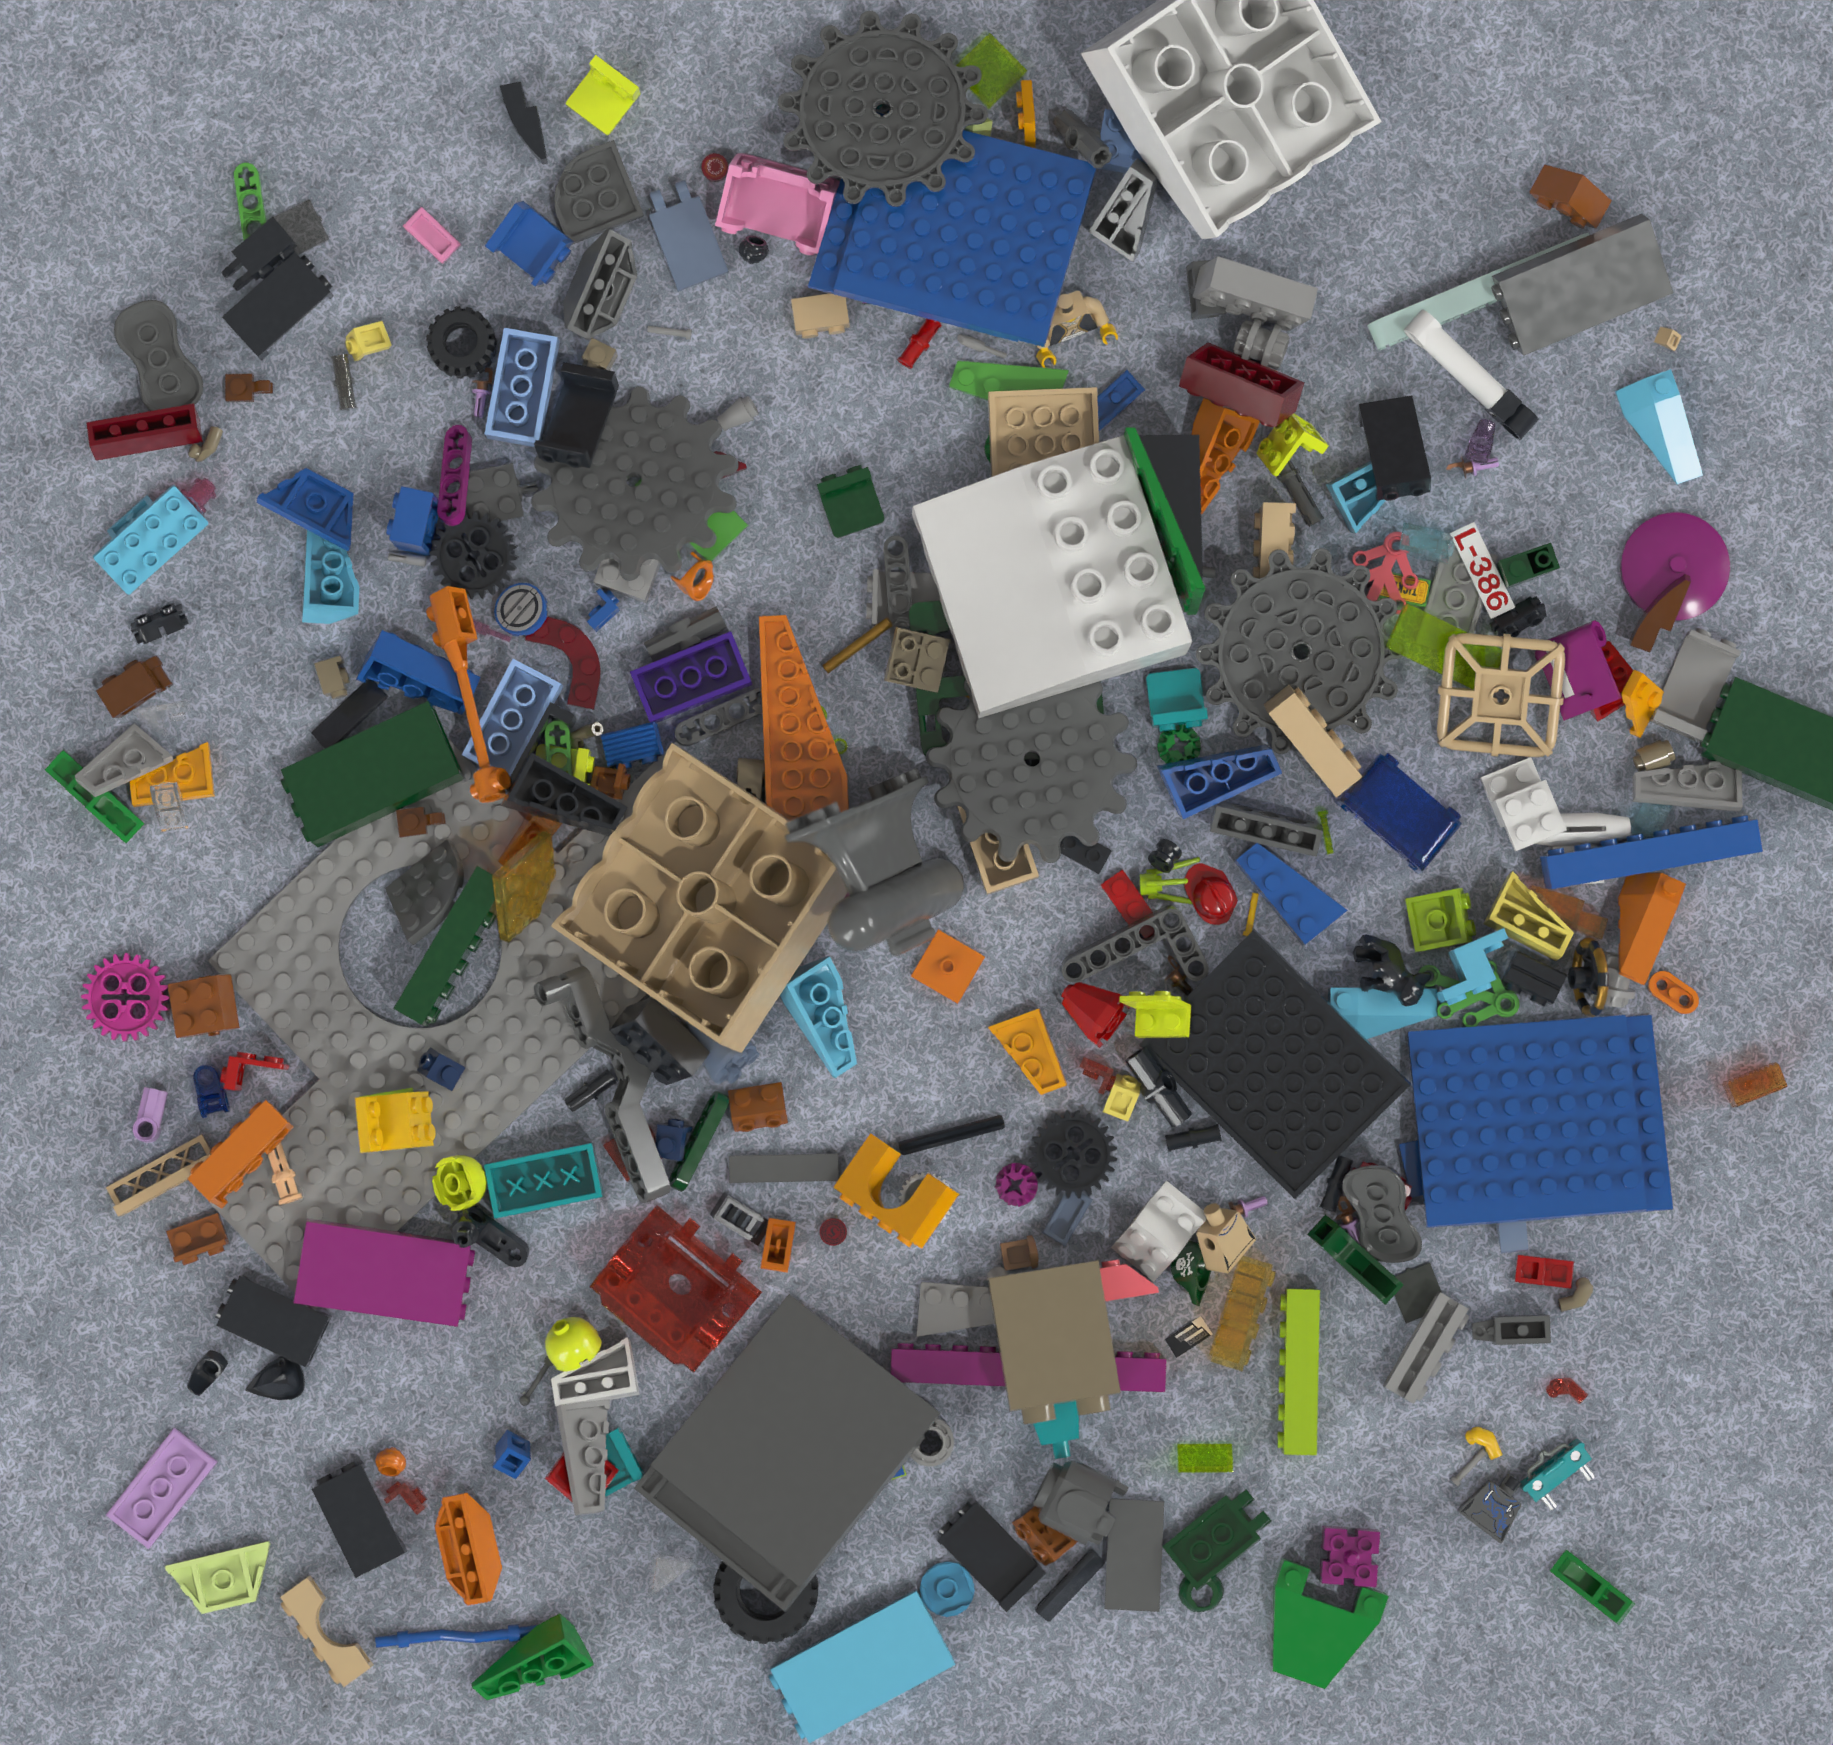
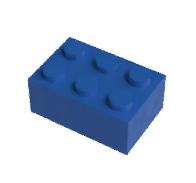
M401 486L400 493L396 492L394 495L392 508L395 509L394 519H389L386 535H390L389 540L398 550L430 556L429 552L433 545L431 541L434 539L439 518L437 512L438 498L431 492Z

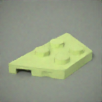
M270 1541L166 1565L165 1569L181 1586L182 1591L191 1598L201 1614L254 1602L258 1598Z

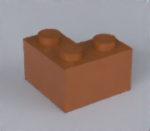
M1545 164L1529 192L1537 199L1536 204L1549 211L1551 208L1556 209L1560 213L1571 218L1570 222L1582 229L1585 226L1597 229L1612 201L1584 175Z

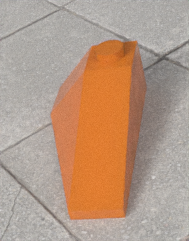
M1206 398L1202 400L1192 428V435H1199L1201 514H1203L1219 491V480L1226 471L1231 473L1236 465L1232 461L1240 449L1246 452L1251 445L1260 423L1259 420L1253 417L1238 415L1234 409L1229 407L1217 406Z
M1641 873L1626 876L1618 896V906H1620V919L1618 920V929H1620V944L1618 945L1620 975L1645 985L1678 908L1686 883L1664 873Z

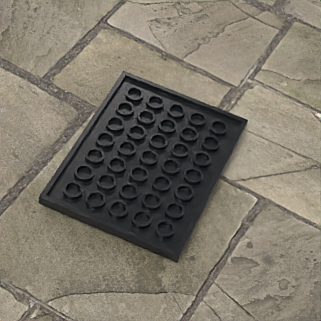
M1255 929L1183 1000L1191 1005L1189 1037L1145 1038L1139 1044L1141 1048L1146 1047L1156 1063L1164 1071L1171 1073L1175 1081L1294 1199L1411 1085Z

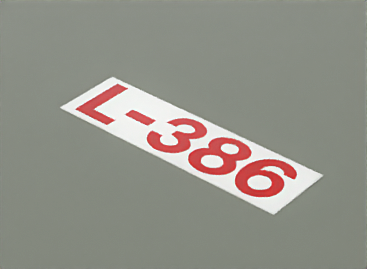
M1473 522L1450 533L1490 618L1492 619L1515 608L1475 523Z

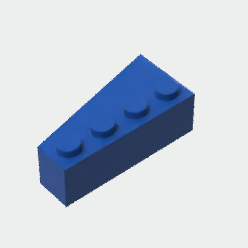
M1266 744L1157 766L1177 813L1183 819L1282 774L1272 749Z
M1256 843L1234 861L1302 946L1306 945L1348 911L1259 843Z

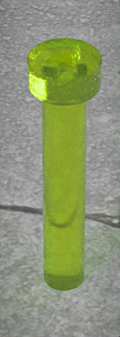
M1328 810L1317 812V815L1321 819L1328 855L1333 854L1334 851L1327 820Z

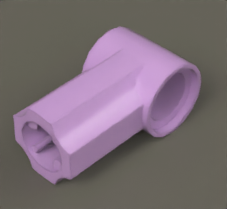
M144 1087L137 1120L133 1125V1134L138 1140L151 1143L159 1138L161 1133L160 1125L168 1092ZM144 1123H151L153 1126V1133L149 1137H143L140 1133V1128Z

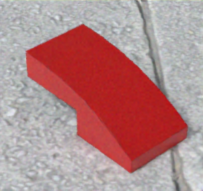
M1518 1255L1515 1282L1572 1289L1575 1261Z

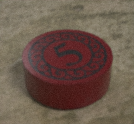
M830 1218L824 1221L820 1227V1237L828 1245H839L847 1236L846 1225L839 1219Z

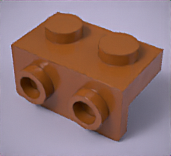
M782 1082L728 1090L731 1118L735 1132H749L763 1127L775 1128L788 1123Z

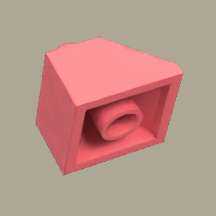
M1119 1260L1101 1262L1100 1273L1105 1301L1159 1293L1156 1285L1127 1264H1120Z

